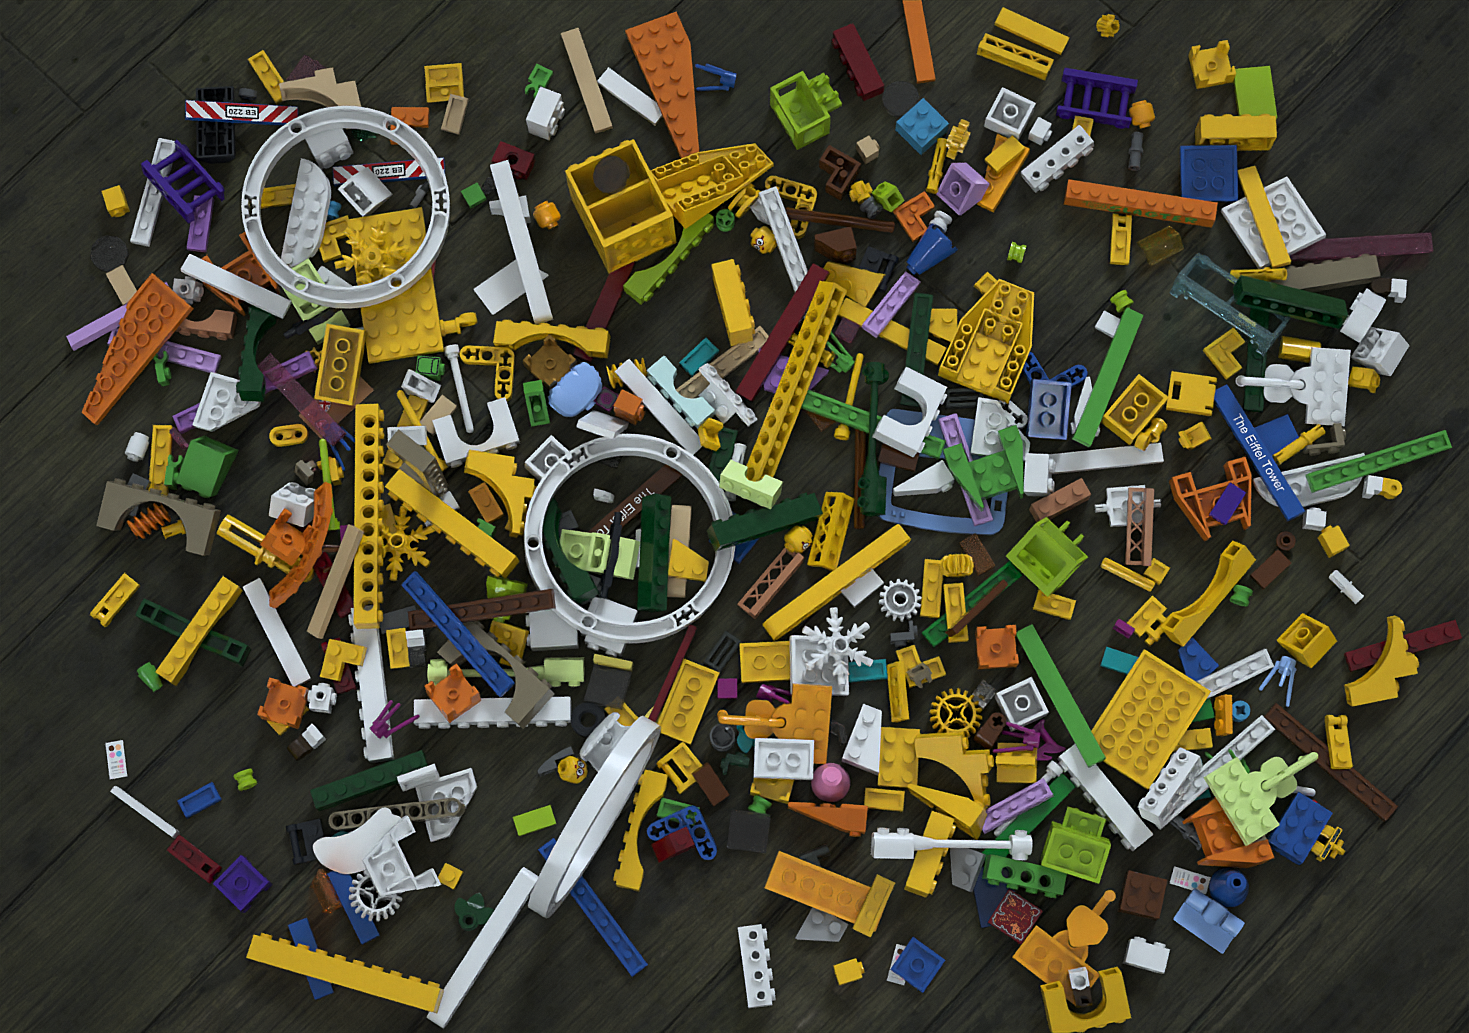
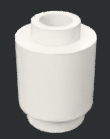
M138 432L131 436L125 451L129 460L134 462L143 460L149 445V437Z

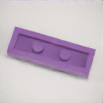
M213 197L194 209L195 220L190 223L187 242L188 251L207 252L214 205Z

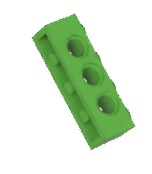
M990 854L986 856L982 879L988 880V884L999 886V883H1004L1010 889L1018 890L1019 887L1026 888L1025 892L1037 894L1040 891L1044 892L1046 897L1056 898V896L1063 895L1067 873L1041 865ZM1004 867L1009 870L1007 878H1004L1001 873ZM1023 871L1028 875L1027 882L1021 880L1020 876ZM1041 876L1047 879L1045 887L1040 884Z

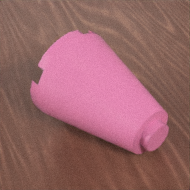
M826 763L814 771L811 787L819 799L827 802H837L848 793L850 777L842 766L835 763Z

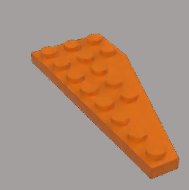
M677 12L625 30V34L661 111L680 158L699 152L691 44Z
M153 273L128 301L126 313L119 322L118 332L116 336H113L102 362L104 364L102 370L95 379L97 382L93 391H90L82 413L96 425L102 421L194 309Z

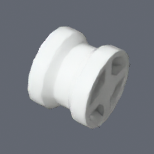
M936 211L934 214L935 218L930 221L929 225L933 223L935 226L933 229L938 228L944 234L947 231V225L951 224L952 218L942 211Z

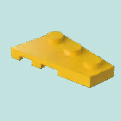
M828 261L823 268L830 273L825 282H833L846 289V296L864 307L868 306L885 277V274L853 268Z

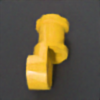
M464 313L456 317L455 320H440L442 337L451 333L461 334V327L477 324L476 313Z
M1153 418L1151 426L1144 432L1141 431L1135 441V447L1145 451L1150 442H1158L1161 433L1167 429L1165 421L1161 418Z

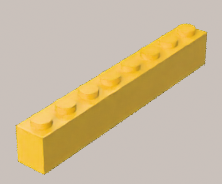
M399 469L385 487L389 491L388 495L393 500H401L403 502L402 506L409 512L414 510L418 513L416 516L424 523L426 521L430 522L433 530L439 534L441 532L446 534L445 538L453 545L458 543L461 546V551L468 556L470 554L476 557L474 560L483 567L485 564L490 567L489 571L497 578L502 576L506 579L520 562L513 553Z

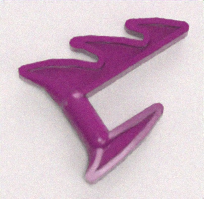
M1044 719L1033 727V730L1041 733V737L1046 743L1037 749V761L1052 759L1051 756H1047L1044 753L1054 754L1066 750L1065 747L1058 745L1045 730Z

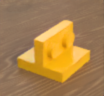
M998 743V749L1027 746L1023 743ZM1033 748V751L997 753V783L1033 784L1037 782V748Z

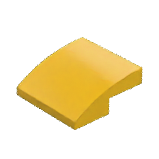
M462 63L424 66L427 103L449 101L450 94L464 97Z

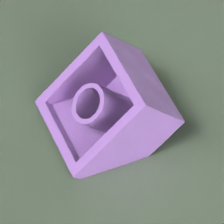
M951 163L936 195L958 215H962L982 200L990 183L967 163Z

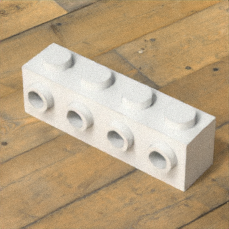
M1078 125L1023 169L1021 176L1035 193L1039 190L1043 191L1049 186V182L1052 179L1056 180L1061 177L1067 167L1072 168L1076 165L1082 155L1087 156L1091 153L1094 141Z
M1181 747L1176 753L1172 754L1166 768L1161 770L1157 781L1151 784L1148 794L1139 802L1138 808L1142 818L1162 827L1202 769L1203 765L1199 755Z
M762 924L738 927L748 1008L771 1006L772 1001L776 1000L774 988L770 989L769 981L773 980L772 969L767 968L770 954L769 948L765 949L764 941L768 940L766 928L762 929Z

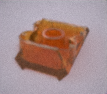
M318 869L309 888H313L323 908L321 913L331 914L333 911L343 907L327 872L323 869Z

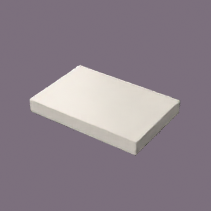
M755 738L754 778L813 780L814 740Z

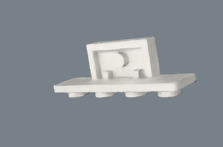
M707 363L698 369L710 383L698 396L703 397L715 410V415L723 424L735 413L738 414L747 426L757 421L754 412L746 407L741 397L731 390L728 382L717 374V370Z

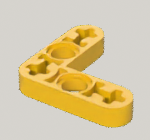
M769 176L765 180V190L770 189L769 184L776 182L781 198L797 202L795 209L805 208L813 211L817 200V191L814 187L777 176ZM781 184H784L783 192H780ZM789 186H793L796 189V192L792 195L786 193V188ZM799 189H802L803 194H800V197H798ZM808 192H811V195L813 197L806 199V195L804 194H808ZM791 220L790 225L796 239L805 236L809 222L801 221V230L803 231L795 233L794 228H797L798 220Z
M463 347L460 350V358L463 363L468 365L496 366L495 396L497 400L504 398L501 397L499 392H502V384H506L505 389L508 394H505L507 402L510 401L513 394L514 352L507 347ZM471 351L472 355H477V351H479V360H477L476 356H470V359H466L464 354ZM489 351L493 356L490 360L486 361L482 358L484 352ZM505 353H508L510 356L507 359L508 366H504V359L501 357L505 356ZM504 370L510 372V377L505 380L499 376Z

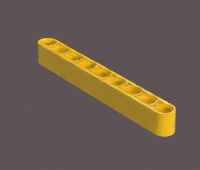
M900 524L895 525L768 618L762 626L774 641L778 640L841 594L842 589L850 587L856 582L857 578H862L871 571V568L875 569L911 541V538Z

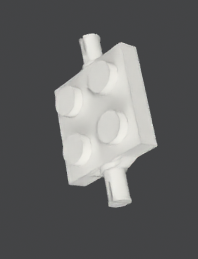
M1140 485V486H1128V487H1132V488H1145V485ZM1128 487L1107 488L1106 504H1095V513L1107 511L1110 527L1127 526ZM1133 492L1132 500L1137 505L1143 500V492ZM1160 499L1154 500L1153 508L1161 507ZM1138 509L1132 513V520L1136 524L1142 520V513Z

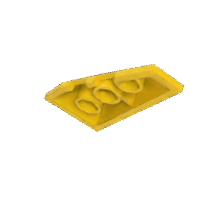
M913 784L907 786L912 795L930 808L937 807L936 811L940 814L954 818L957 828L978 840L987 817L984 809L985 806L981 802Z

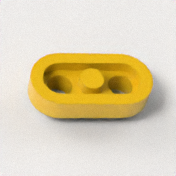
M302 424L279 426L271 430L269 438L277 447L304 443L308 439V431ZM301 432L302 436L297 438L296 434ZM283 435L282 440H277V437Z

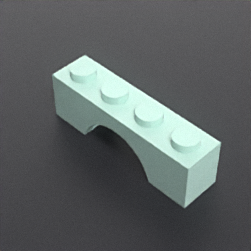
M665 356L661 357L647 369V379L653 386L657 385L661 389L659 392L666 400L670 399L674 403L672 406L679 414L682 412L686 416L685 420L691 427L695 426L698 429L707 418H712L715 415V410L703 397L685 398L676 391L674 380L677 375V369Z

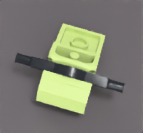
M309 258L291 268L303 277L325 284ZM298 284L296 289L303 290L306 285ZM283 288L301 317V320L294 323L291 329L283 332L287 340L296 334L300 335L309 330L319 345L324 342L327 324L344 327L350 326L342 312L343 308H332L314 304L293 295Z
M614 512L613 524L610 525L609 535L562 529L560 544L567 559L584 571L601 575L599 598L607 599L613 577L633 580L640 542L620 537L622 525L620 524L623 514L620 512Z

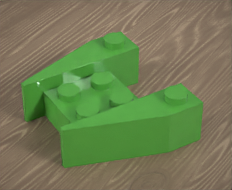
M1017 425L998 431V438L1003 451L971 462L967 460L962 443L943 449V455L952 476L981 512L984 511L982 500L1017 489L1020 499L1023 498V442Z

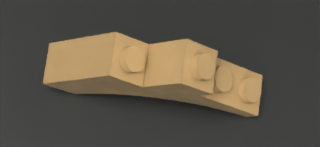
M333 67L316 70L315 77L279 83L283 101L307 100L326 107H361L355 81L336 84Z

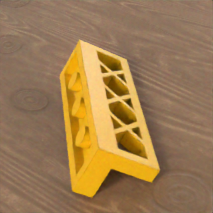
M985 33L977 50V55L1042 80H1046L1054 59ZM986 41H992L996 46L988 44ZM1004 48H1010L1012 52L1006 51ZM1021 55H1028L1030 59L1022 57ZM1039 61H1043V62L1048 63V65L1045 66V65L1040 64V63H1038V62H1039Z
M841 492L825 493L821 508L823 514L818 520L807 565L823 567L829 571H834L837 568L854 498ZM831 498H836L834 504L830 507ZM830 515V522L825 525V520ZM826 534L825 540L820 543L821 536ZM821 552L820 561H815L816 555Z

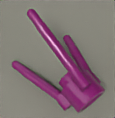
M762 684L756 698L767 700L770 703L776 699L789 704L788 700L776 695V692L792 696V694H790V691L776 688L770 684L768 686Z
M390 700L377 719L372 722L373 725L369 729L379 739L383 736L387 739L392 733L410 724L420 716L417 714L388 730L390 726L386 721L400 707V703H397L383 718L393 703Z
M1006 722L1007 726L1025 733L1021 734L1003 730L1002 734L1024 738L1023 744L1027 746L994 749L993 753L1033 751V748H1039L1041 733Z

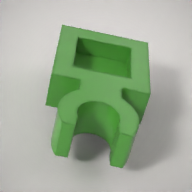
M536 64L528 78L531 84L526 86L525 94L528 95L530 90H535L533 96L536 98L539 88L547 87L553 76V71Z

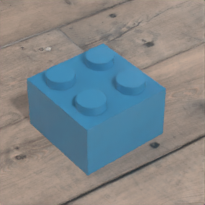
M922 98L896 122L895 130L922 155L937 142L938 138H941L948 132L949 123Z

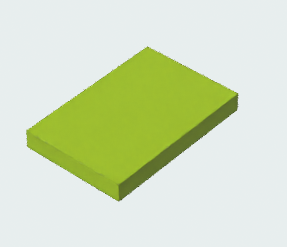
M1270 66L1235 69L1234 88L1238 116L1243 114H1251V116L1270 114V116H1276L1277 120Z

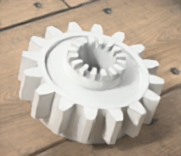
M897 579L896 583L890 581L889 587L884 585L883 590L885 592H880L879 595L883 598L879 600V604L884 605L881 611H887V618L892 615L893 621L897 617L900 618L901 622H903L904 617L910 620L911 613L916 615L917 611L915 608L920 609L921 606L917 603L921 601V596H917L919 589L914 590V583L909 585L906 579L904 582H900V579ZM899 596L903 597L905 599V603L898 604L895 601V598Z

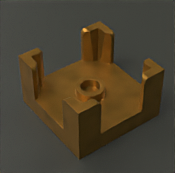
M549 334L543 340L544 345L532 357L528 354L523 359L524 367L538 380H542V384L550 391L561 380V377H564L566 373L571 371L572 367L577 365V361L571 354L567 355Z

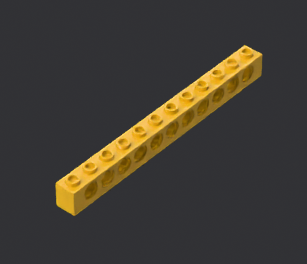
M819 281L746 465L748 467L747 479L750 481H760L765 474L771 477L775 475L847 292L846 289L836 283Z
M356 404L354 526L364 531L354 557V625L356 629L380 628V622H383V611L380 610V603H383V592H380V585H383V573H380V566H383V555H380V548H383L384 541L383 536H380V530L384 528L383 518H380V513L384 511V502L381 500V493H384V484L381 482V475H384V465L381 464V457H384V447L381 446V439H384V428H381V421H384V410L380 409L379 404ZM368 423H375L371 428L366 427ZM370 440H373V441H374V443H373L372 445H370V446H367V445H366V443H367L368 441H370ZM369 458L374 459L370 464L365 463ZM369 476L374 477L370 482L365 481ZM369 494L374 495V497L370 500L365 499L366 496ZM367 513H374L371 518H365ZM367 531H374L371 536H365ZM367 549H374L372 554H365ZM373 567L374 569L371 573H365L366 568ZM367 586H374L370 592L364 591ZM373 604L371 610H364L366 605Z

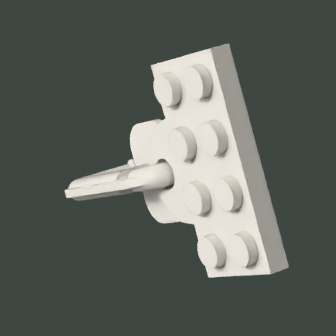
M1311 347L1309 367H1302L1294 373L1287 365L1272 364L1266 368L1264 378L1241 375L1236 378V384L1240 387L1245 385L1264 387L1263 395L1269 402L1284 403L1293 396L1299 403L1306 404L1305 424L1333 425L1341 423L1342 426H1345L1351 350Z

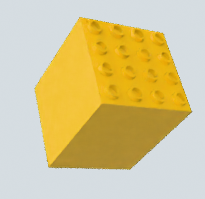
M634 139L623 141L619 146L613 149L608 148L602 154L588 157L585 162L573 164L565 170L571 199L609 274L631 262L641 260L677 243L673 215Z

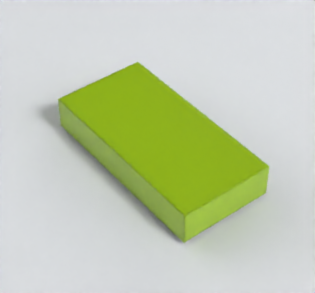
M551 805L513 817L519 836L556 825Z

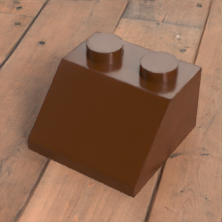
M852 227L814 235V250L835 263L849 264L856 259L857 246Z

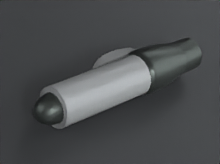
M428 181L420 185L416 190V196L409 204L410 209L416 208L429 191Z

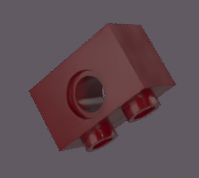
M500 141L491 160L492 164L506 160H517V163L510 165L513 177L518 180H527L536 162L534 154Z

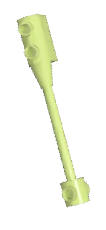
M584 657L545 658L544 665L531 667L539 674L537 676L539 680L545 679L552 687L561 686V682H569V686H580V682H584ZM432 659L430 664H428V683L433 681L434 685L450 675L449 665L446 664L445 659ZM461 669L464 677H481L475 669ZM503 669L509 677H515L513 669Z

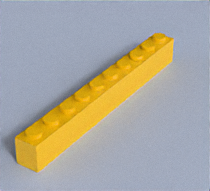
M268 934L253 935L246 957L248 959L438 1013L444 990L439 988L440 984L428 981V984L420 983V978L409 976V979L402 978V973L392 970L390 974L383 972L384 968L372 965L371 968L364 967V962L353 960V963L347 962V957L337 954L333 958L327 956L328 952L320 949L312 952L309 951V946L298 943L297 947L290 945L291 941L279 938V941L271 940L272 936Z

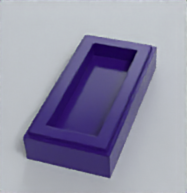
M1230 482L1209 513V516L1226 525L1246 492Z

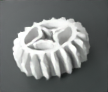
M364 870L365 877L358 874L357 879L359 881L353 880L352 884L355 887L349 888L351 893H355L349 895L350 900H355L351 903V907L358 906L355 913L363 911L361 918H365L366 914H368L369 921H372L373 916H376V920L380 921V915L384 919H388L387 912L394 915L395 911L393 908L399 909L400 905L397 902H401L402 897L397 895L402 894V892L383 896L378 895L375 903H373L372 893L376 890L375 887L361 888L363 884L371 881L367 870ZM360 895L369 899L370 908L361 901ZM390 900L387 906L376 909L378 902Z

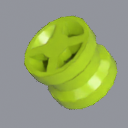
M1012 242L1007 260L1011 261L1014 259L1018 263H1022L1026 245L1019 246Z
M1126 290L1118 292L1110 299L1111 303L1115 304L1118 313L1124 311L1126 307L1129 308L1134 303L1132 299L1128 298Z
M246 769L234 775V779L239 784V791L257 785V781L252 776V769Z

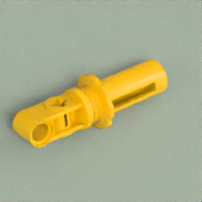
M229 514L223 519L217 530V535L255 556L254 564L257 566L263 561L268 564V567L273 568L276 566L288 574L294 565H299L301 560L298 557L293 566H291L264 547L260 549L232 533L233 529H236L258 543H261L265 537L262 533ZM313 568L303 582H309L313 579Z

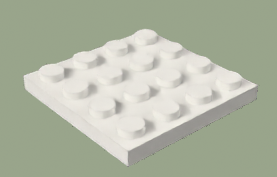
M1288 177L1264 187L1289 256L1326 237V233ZM1246 197L1222 208L1221 213L1257 268L1264 269V267L1270 266L1271 264Z

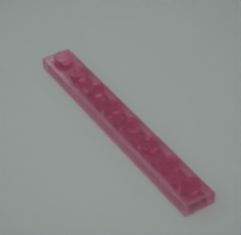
M1431 233L1322 239L1289 257L1291 261L1344 257L1353 258L1362 254L1386 256L1432 253Z

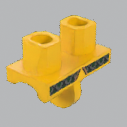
M1325 825L1320 834L1327 839L1325 844L1316 840L1310 850L1317 855V860L1320 862L1325 860L1330 850L1332 852L1329 856L1335 859L1337 854L1344 855L1345 850L1341 848L1344 841L1339 839L1337 844H1334L1342 832L1341 828Z

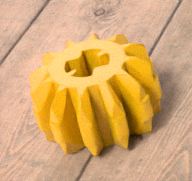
M949 554L941 559L942 574L946 577L959 578L973 573L974 562L972 557L967 554Z

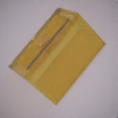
M1170 226L1137 242L1138 246L1145 251L1147 261L1151 266L1184 250L1180 234Z

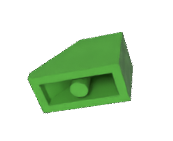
M542 380L523 383L531 427L550 423Z

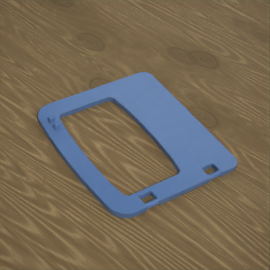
M891 409L887 413V417L904 425H916L922 420V412ZM938 415L935 421H931L930 426H932V430L929 435L945 440L938 419L946 416ZM958 417L969 451L971 452L975 419ZM943 450L939 459H945L943 455ZM919 453V457L933 458L928 455ZM971 455L973 461L985 457ZM880 463L879 475L887 477L886 514L878 516L882 520L919 529L957 534L994 535L1002 529L1005 520L1008 492L991 498L990 512L993 521L974 526L972 518L940 516L893 506L891 504L895 467ZM995 501H1002L1001 511H994Z

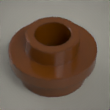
M1281 532L1276 537V545L1281 550H1291L1295 545V537L1290 532ZM1283 538H1288L1289 543H1284Z

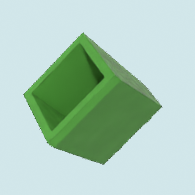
M205 435L191 440L176 483L181 484V487L186 490L199 492V495L205 498L217 495L238 450Z

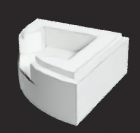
M594 489L593 495L596 501L613 503L615 497L613 494Z

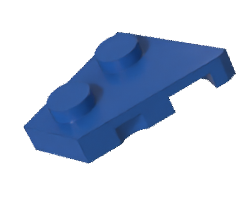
M1193 637L1184 647L1182 646L1177 651L1182 662L1184 675L1194 681L1210 675L1219 666Z

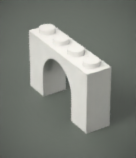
M906 367L901 373L894 389L910 396L919 403L922 409V420L916 425H904L883 415L872 437L911 457H914L917 452L921 453L925 445L922 441L925 436H929L932 430V426H930L931 421H935L940 412L937 408L939 404L942 405L947 397V394H945L947 387Z
M505 397L487 403L494 428L491 437L480 445H469L460 440L451 415L432 420L447 466L452 468L461 466L462 462L466 461L469 449L498 454V450L504 448L511 450L516 448L517 444H520Z

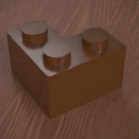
M830 145L819 160V168L831 174L826 183L825 192L842 201L861 170L860 162Z

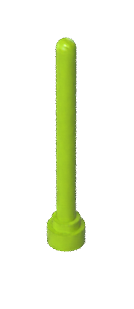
M320 439L319 448L323 483L331 484L327 441ZM332 497L333 513L328 530L340 529V521L338 522L337 518H335Z

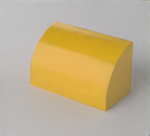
M1281 336L1278 358L1310 363L1311 347L1321 348V343Z

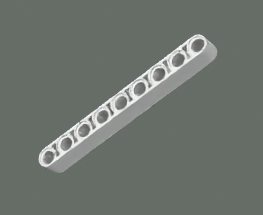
M509 161L491 164L492 175L534 323L537 325L553 320Z
M525 867L520 870L444 988L438 1013L429 1011L427 1015L429 1020L443 1029L446 1027L528 900L539 876Z

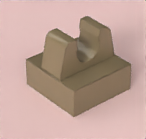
M303 460L296 463L294 472L306 486L313 481L317 464L313 460L306 464Z
M923 662L906 672L919 688H923L921 681L925 678L929 683L932 682V672Z

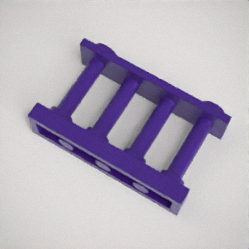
M1064 68L1062 82H1065L1067 87L1063 106L1058 105L1056 116H1060L1062 119H1075V116L1094 119L1096 123L1114 125L1119 129L1129 128L1132 118L1126 117L1129 94H1135L1138 80ZM1076 84L1084 85L1085 87L1082 109L1071 108L1074 85ZM1094 87L1104 90L1100 112L1089 111L1092 89ZM1113 90L1122 93L1118 115L1107 114L1110 94Z
M176 140L174 141L176 150L174 153L156 165L146 160L141 163L143 174L189 224L195 220L194 209L215 195L222 202L225 200V190L221 183H216L190 154L188 147ZM182 157L187 164L170 176L163 178L160 171ZM191 170L199 176L180 190H174L171 187L173 182ZM202 183H205L210 188L209 191L191 203H186L183 200L184 195Z

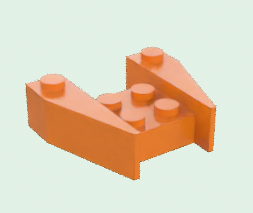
M243 232L239 236L248 251L221 268L260 287L267 288L272 285L276 293L280 294L278 283L260 265L251 249L246 232ZM207 255L201 258L202 260L213 264ZM202 282L207 289L242 316L246 315L240 306L244 302L243 300Z
M1246 457L1228 461L1223 465L1228 480L1224 483L1196 490L1191 472L1174 476L1169 480L1174 500L1204 541L1211 538L1209 528L1222 525V523L1209 516V513L1230 482L1245 491L1246 494L1227 523L1240 520L1243 530L1251 526V472Z
M1216 797L1182 821L1183 824L1193 822L1204 851L1205 858L1198 861V865L1250 868L1266 863L1274 858L1268 839L1245 846Z

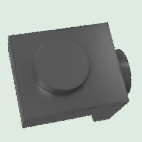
M913 620L908 622L909 632L890 634V645L895 644V647L907 646L906 643H914V637H918L917 625L913 626Z

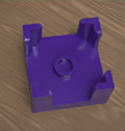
M242 855L213 883L243 913L251 907L250 903L263 890L267 891L273 885Z

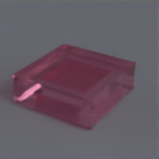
M843 317L834 335L852 343L860 325Z
M175 427L169 430V433L182 449H186L189 446Z

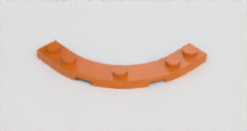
M324 482L314 491V517L312 523L314 532L311 538L307 540L299 565H294L286 577L269 591V606L276 609L293 593L298 591L299 586L322 554V546L333 513L332 484Z

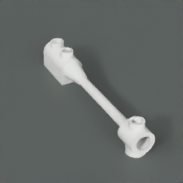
M877 828V832L872 833L871 855L873 858L914 859V851L932 849L933 847L1009 849V853L1014 860H1028V855L1032 853V837L1027 835V831L1015 830V835H1010L1009 841L936 840L909 833L907 828H897V833H889V828Z

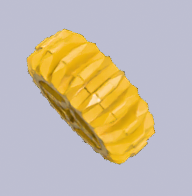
M957 688L956 694L953 693L952 689H949V695L943 691L941 693L943 699L940 696H936L935 699L938 703L932 702L931 706L935 709L929 711L930 714L935 715L930 718V722H937L932 726L933 729L940 727L937 733H942L943 731L945 733L964 732L965 737L970 738L968 731L975 734L976 729L973 726L980 727V723L976 720H982V716L976 714L980 713L982 708H975L979 701L972 702L974 695L967 698L968 691L966 690L961 695L959 688ZM951 700H959L963 703H961L959 706H953L951 704H948L947 702ZM941 707H943L948 714V719L945 721V723H943L940 718ZM967 707L970 708L972 714L970 723L963 714ZM961 709L959 719L956 717V719L953 718L951 720L952 711L956 712ZM953 723H958L965 728L954 730L948 727Z

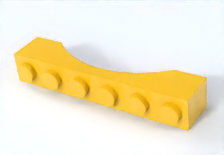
M511 320L496 321L493 341L495 347H507L511 350H516L530 342L543 340L550 334L555 340L575 345L589 357L608 358L610 334L604 328H595L594 330L584 326L570 328L563 324L550 326L547 323L535 325L527 321H522L521 323H513Z
M1232 541L1221 554L1216 574L1206 591L1190 606L1180 611L1172 612L1161 625V629L1171 641L1184 647L1256 561L1245 545Z
M224 576L220 579L156 670L158 675L177 686L188 670L196 651L217 621L233 606L243 592L238 585Z
M645 769L644 774L638 780V785L641 787L639 793H635L633 804L636 805L635 810L630 812L628 823L631 826L629 831H625L623 839L626 846L624 850L620 851L618 859L621 862L620 869L615 870L613 878L618 887L640 892L644 870L638 856V833L649 809L664 797L669 778L667 774Z

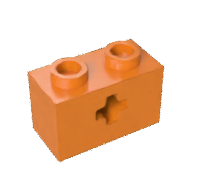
M622 389L613 405L615 416L636 425L638 421H642L645 415L643 399Z

